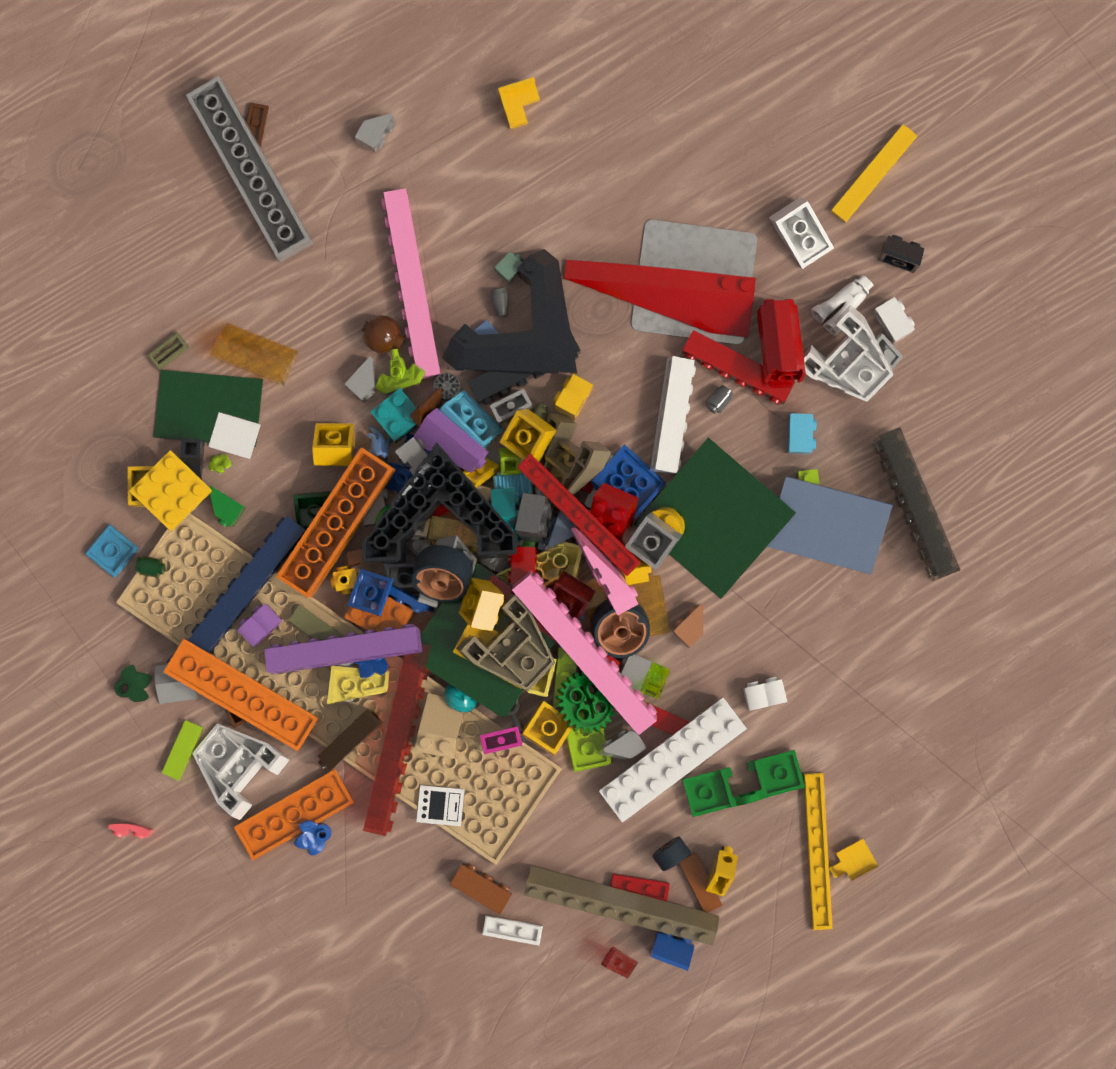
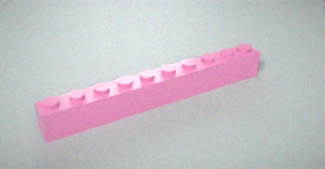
M404 188L383 192L384 198L381 199L383 210L387 209L388 217H384L386 228H390L391 235H388L390 247L393 246L395 252L391 254L393 265H397L398 272H395L396 283L401 285V290L398 291L400 302L404 301L405 309H401L403 320H407L408 323L405 332L407 339H411L412 346H408L410 358L414 357L415 364L425 370L422 380L435 378L441 372L407 190Z
M532 571L527 573L513 585L512 591L638 735L657 721L656 709L643 700L645 698L638 689L635 691L631 686V680L626 675L622 676L618 665L614 661H609L605 650L601 646L597 647L595 645L592 635L582 630L579 620L569 615L566 605L559 603L555 599L556 594L552 589H547L542 584L544 582L543 579Z

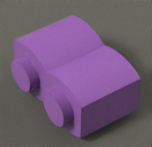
M259 604L252 611L254 613L249 619L246 617L238 624L240 626L238 632L254 648L283 622L267 604Z

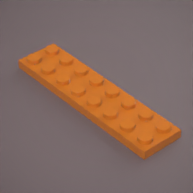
M185 638L163 671L165 674L296 751H299L318 720L317 716Z

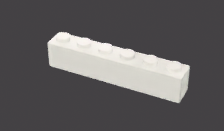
M675 356L667 358L650 467L651 471L676 474L681 468L680 452L684 448V441L682 439L683 433L687 429V422L685 420L686 414L690 410L688 400L693 391L691 380L696 371L694 366L695 360Z

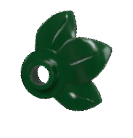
M134 665L127 666L122 670L121 678L115 684V693L122 698L128 697L133 702H143L149 698L148 693L144 689L150 684L152 676L147 673H136ZM124 684L128 686V690L126 692L122 691V686Z

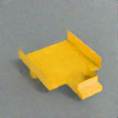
M864 838L836 852L840 862L829 867L834 878L847 873L850 880L853 881L878 867Z

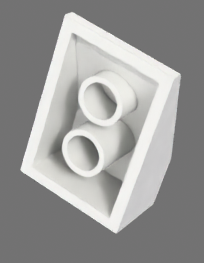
M799 197L769 217L777 233L802 269L834 248L810 204L802 197Z

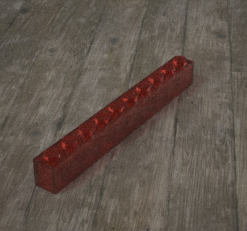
M421 643L422 652L404 655L363 828L365 832L387 836V833L392 831L394 821H391L392 813L396 814L398 802H395L396 795L401 793L403 783H400L401 775H405L407 764L404 761L405 757L410 755L412 745L409 744L410 737H414L416 726L413 723L414 719L419 717L421 707H418L419 699H423L425 688L422 685L429 675L426 664L431 645Z

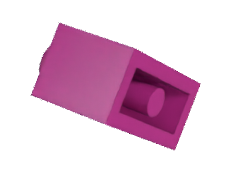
M518 726L480 735L484 754L523 745Z

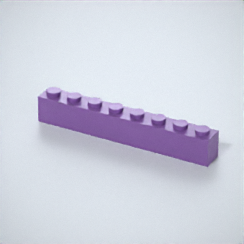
M413 624L403 625L402 629L387 627L382 632L368 630L364 631L362 635L348 633L345 634L346 637L342 638L328 636L326 637L327 640L319 641V639H309L308 643L302 644L300 641L290 642L289 646H282V644L271 645L269 649H264L266 671L273 675L422 652L420 629L416 626L414 627Z

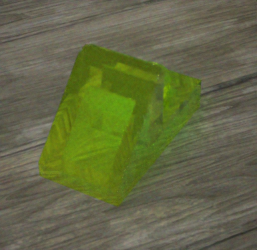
M653 662L641 687V692L659 700L670 669Z

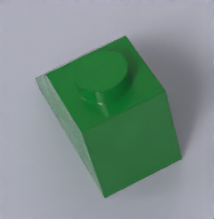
M211 486L212 492L210 496L214 514L219 518L218 522L225 527L229 525L234 527L246 507Z

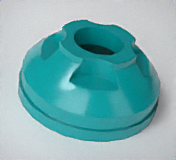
M451 684L446 687L443 695L444 700L452 709L459 712H470L476 707L477 701Z

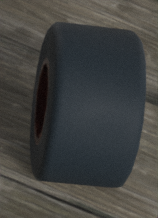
M678 836L661 846L654 852L652 857L662 871H667L683 861L690 854V850L682 838Z

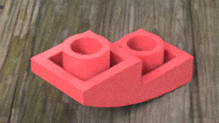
M114 823L108 827L113 830L112 834L123 838V835L129 836L131 831H134V836L141 839L150 837L153 829L135 823Z

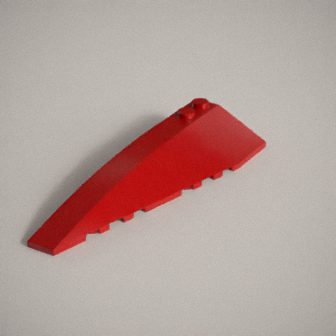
M566 260L565 280L589 287L600 293H605L616 299L629 302L708 333L745 338L749 336L756 278L631 264Z

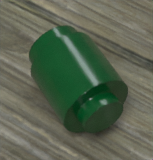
M147 556L137 558L135 572H138L140 575L159 578L160 575L164 574L165 564L162 559Z

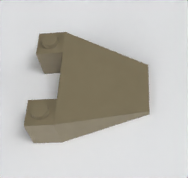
M549 413L546 422L557 431L539 462L574 495L604 469L611 451L600 442L582 441L580 448H578L570 441L577 423L567 415ZM533 485V490L536 492V486ZM547 498V500L549 501L550 505H551L554 509H558V508Z
M510 593L504 599V603L499 609L510 621L486 646L475 636L469 635L456 649L468 662L529 691L555 664V661L531 611L516 594Z

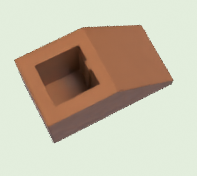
M694 604L687 611L689 616L685 620L680 618L673 625L675 628L673 633L688 648L703 635V606L701 604L698 607Z

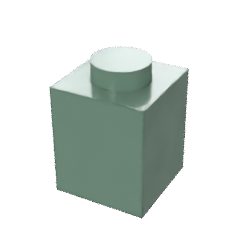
M509 252L496 265L495 272L509 284L518 275L517 268L524 260L519 254Z

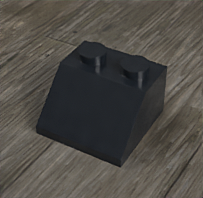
M897 235L888 236L878 261L915 273L921 265L925 248L920 247L919 243L910 241V243L905 242L902 237Z

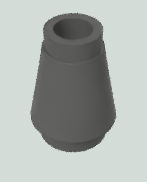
M506 288L491 290L490 298L496 315H508V292H506Z

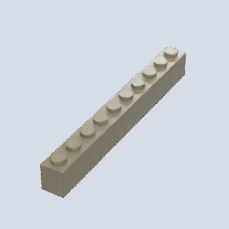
M531 866L524 896L713 946L718 930V915Z

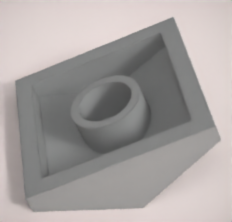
M168 664L154 666L155 687L159 704L198 699L196 691L163 672Z

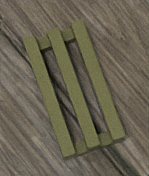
M176 332L147 356L160 371L190 347L180 334ZM176 339L179 340L176 344L170 347L159 357H157L156 359L154 358L155 355L161 352L164 348H166ZM183 345V347H181L179 350H177L175 353H173L170 357H168L166 360H164L162 363L159 364V362H160L162 359H164L166 356H168L170 353H172V352H173L175 349H177L179 346Z

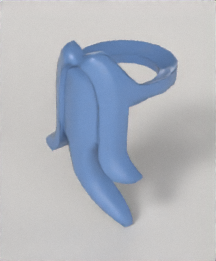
M369 426L372 433L367 434V437L371 439V448L368 451L376 456L381 455L383 457L382 461L387 463L389 443L393 441L391 438H387L385 441L383 434L378 429Z

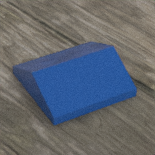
M360 569L347 605L381 616L394 579Z

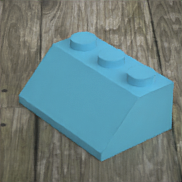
M465 390L440 408L444 415L484 449L504 431Z

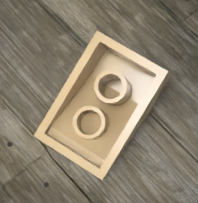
M428 693L414 751L453 759L464 712L452 709L444 700V696Z

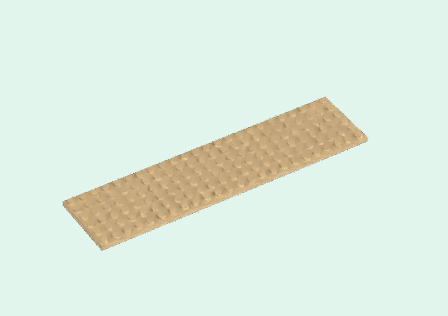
M190 513L172 532L168 529L148 556L162 559L165 564L164 574L160 575L159 578L140 575L137 572L116 603L179 646L184 638L189 639L193 634L191 631L195 625L203 622L205 619L203 616L207 610L215 607L217 604L215 601L221 593L225 594L229 589L227 586L233 578L237 579L241 574L239 571L245 563L249 564L253 557ZM275 572L210 654L317 716L318 720L308 736L324 747L330 745L366 709H372L383 721V724L344 760L417 811L420 785L464 789L461 826L437 825L497 865L562 768L523 741L522 746L484 754L480 735L504 730V728L475 708L470 712L463 713L453 759L414 751L428 693L443 696L446 688L399 656L387 657L385 659L388 663L387 671H390L387 692L356 698L350 702L341 701L327 704L331 666L273 675L267 673L264 649H269L271 645L275 644L289 646L290 642L300 641L302 644L308 643L309 639H314L288 621L299 605H302L344 636L348 633L364 634L359 628L315 598L305 597L276 577L278 573ZM259 604H267L283 622L254 648L238 632L240 628L238 624L247 617L249 619L254 615L252 611ZM354 663L352 668H359L360 665Z

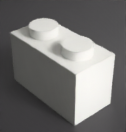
M895 297L873 311L892 344L915 330L914 321L910 316H906L903 311L905 310L904 305L900 300L897 301Z

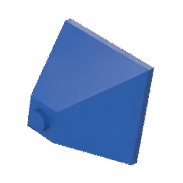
M625 444L591 481L596 491L603 483H606L638 497L634 520L666 484L660 476L651 471L650 467Z

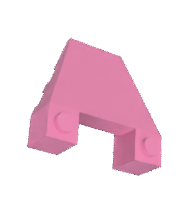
M575 527L572 528L574 537L586 558L594 578L599 586L603 587L617 615L638 605L635 598L638 594L634 586L629 587L618 567L587 536Z

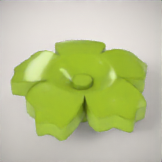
M227 454L216 455L210 459L211 462L208 468L210 471L215 470V472L221 474L224 473V468L227 469L232 466V462Z

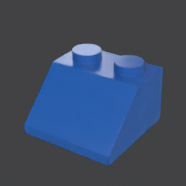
M657 931L649 953L654 959L688 971L695 946L691 943L692 940L682 937L678 939L671 934Z

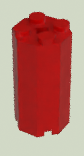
M766 299L757 311L764 380L766 383L770 381L773 387H789L793 385L795 380L798 383L802 382L806 375L798 307L794 304L793 299Z

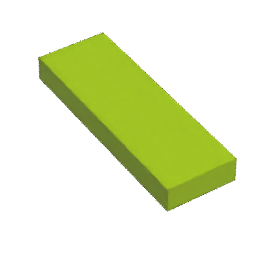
M188 720L184 721L162 774L178 781L181 780L204 727Z

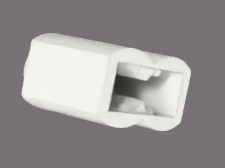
M777 677L765 679L766 683L760 685L758 681L747 683V688H743L748 711L787 702L782 679L777 680Z

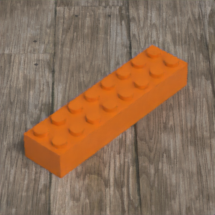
M361 447L276 577L305 597L312 599L394 475L396 469Z

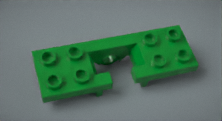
M795 750L747 762L749 772L756 770L761 789L735 796L731 794L727 779L733 777L731 767L682 779L692 817L750 804L771 796L805 788Z

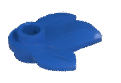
M393 462L387 463L395 468L396 471L385 488L397 490L398 494L409 478H412L413 474L407 467H400Z
M386 658L353 662L360 665L359 676L361 678L371 677L375 672L383 676L388 670Z
M311 820L304 821L299 824L302 833L297 837L294 845L300 849H309L311 856L316 855L325 848V841L331 837V828L324 823L317 824Z

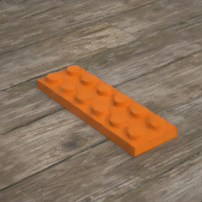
M334 769L236 825L234 829L250 858L254 861L301 834L300 823L311 820L318 824L355 802L337 770Z

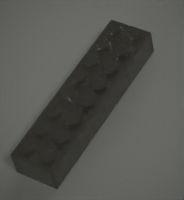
M899 427L879 435L873 440V449L876 455H880L882 460L880 465L883 472L888 474L889 479H887L890 489H894L896 493V504L899 508L902 507L904 512L902 515L906 525L910 526L912 531L910 532V537L913 543L918 545L919 550H917L920 560H924L926 564L925 572L927 577L935 581L960 571L958 562L901 428Z

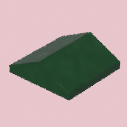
M332 491L293 494L297 524L307 530Z

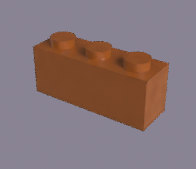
M468 862L466 865L462 863L450 885L500 915L512 895V892L509 891L511 888L502 882L499 885L493 882L494 878L485 872L483 875L476 871L477 867Z

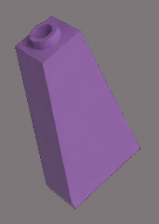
M437 408L426 416L413 436L416 440L420 438L426 446L425 449L430 452L437 442L457 466L470 473L476 468L480 470L486 463L485 457L489 453Z

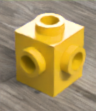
M348 566L337 568V572H333V577L330 578L332 588H336V592H341L342 595L351 594L358 577V570L356 568L348 569ZM347 578V582L343 584V579Z

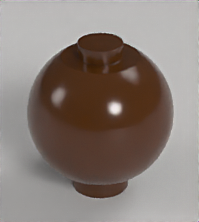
M385 315L372 317L370 322L365 321L361 330L364 332L363 340L366 346L376 353H388L393 349H398L399 351L405 338L400 334L398 323Z

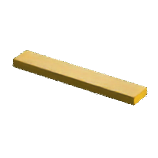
M903 124L831 212L846 223L918 135Z

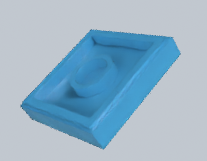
M109 524L85 554L116 578L140 548Z

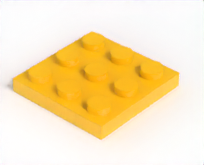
M170 450L129 492L172 532L212 490Z

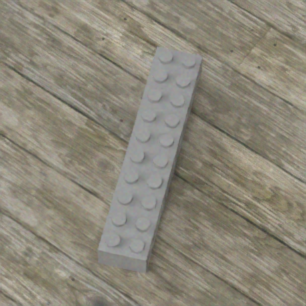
M218 76L186 94L277 259L283 262L313 245V240L223 80Z

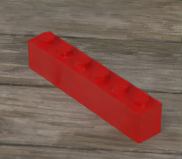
M694 330L682 350L684 358L702 363L701 366L711 371V369L718 371V375L725 379L730 377L735 380V384L743 388L747 386L753 389L752 392L761 397L765 395L770 398V402L776 405L785 403L795 384V381H793V385L789 387L771 386L770 381L766 383L764 380L763 365Z

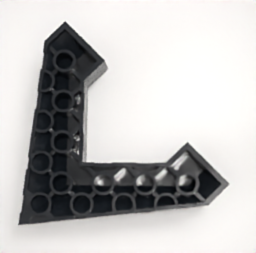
M543 249L529 255L517 268L519 277L531 287L533 331L478 335L469 326L464 324L452 336L442 356V359L456 371L475 370L490 372V370L520 373L541 372L558 374L559 372L578 374L559 261Z
M436 442L432 447V451L415 470V474L411 479L409 478L390 504L389 509L381 516L375 524V528L362 542V562L380 564L406 563V543L442 504L477 536L478 556L482 559L503 558L517 554V534Z

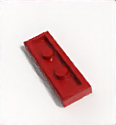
M612 873L610 887L666 902L670 886L669 882Z

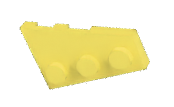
M331 666L327 704L387 692L390 671H386L383 676L375 672L371 677L361 678L359 676V668Z

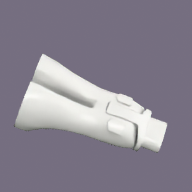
M864 275L859 279L853 280L832 298L811 309L813 317L819 323H822L835 309L844 304L823 325L830 334L837 336L841 331L836 325L837 318L849 305L856 309L869 294L873 283Z

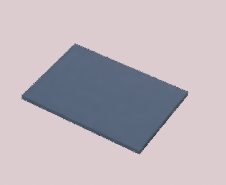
M786 476L780 499L793 509L796 514L767 547L872 574L893 504Z

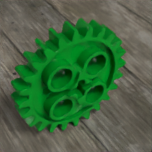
M580 671L579 674L577 672L573 673V677H566L567 682H561L563 688L557 689L561 695L555 697V699L560 700V703L556 704L555 707H561L557 714L564 715L561 721H568L567 728L573 725L574 732L580 728V734L585 733L586 730L588 734H591L593 730L595 732L600 731V727L606 728L605 722L610 723L612 721L609 716L615 715L611 711L615 707L583 671ZM589 685H591L594 689L593 694H591L588 690ZM572 692L576 693L577 695L576 701H574L571 697ZM596 703L601 706L600 713L595 708ZM580 710L584 713L583 719L579 717Z

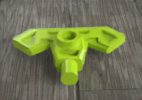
M398 349L390 350L392 360H390V376L382 374L376 383V389L384 394L397 391L399 388L403 389L419 384L425 375V370L416 364H412L407 370L403 358L399 357Z

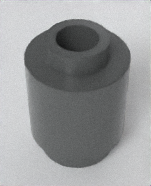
M721 385L720 388L717 387L706 401L707 409L714 414L716 412L721 413L732 400L733 392L724 385Z

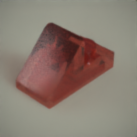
M615 947L610 948L601 963L605 968L627 979L638 964L635 959Z

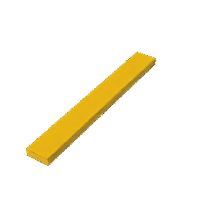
M823 773L803 774L812 930L833 929Z

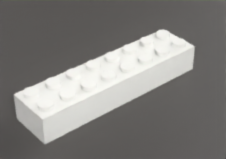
M722 697L602 787L599 792L623 823L747 728Z

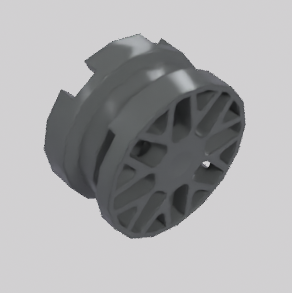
M441 373L434 380V391L437 388L442 389L441 400L449 401L460 393V382L452 373Z

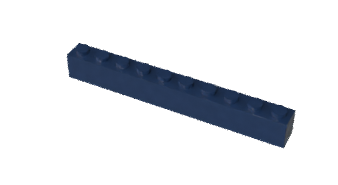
M282 517L276 524L277 529L275 532H270L266 536L263 547L261 549L258 547L254 551L251 562L249 564L245 563L239 571L241 572L237 579L233 578L227 586L229 588L225 594L221 593L215 601L217 603L215 607L207 610L203 616L205 619L201 624L195 625L191 631L193 634L187 640L211 653L293 551L306 530L290 517ZM173 655L168 659L167 663L170 662Z

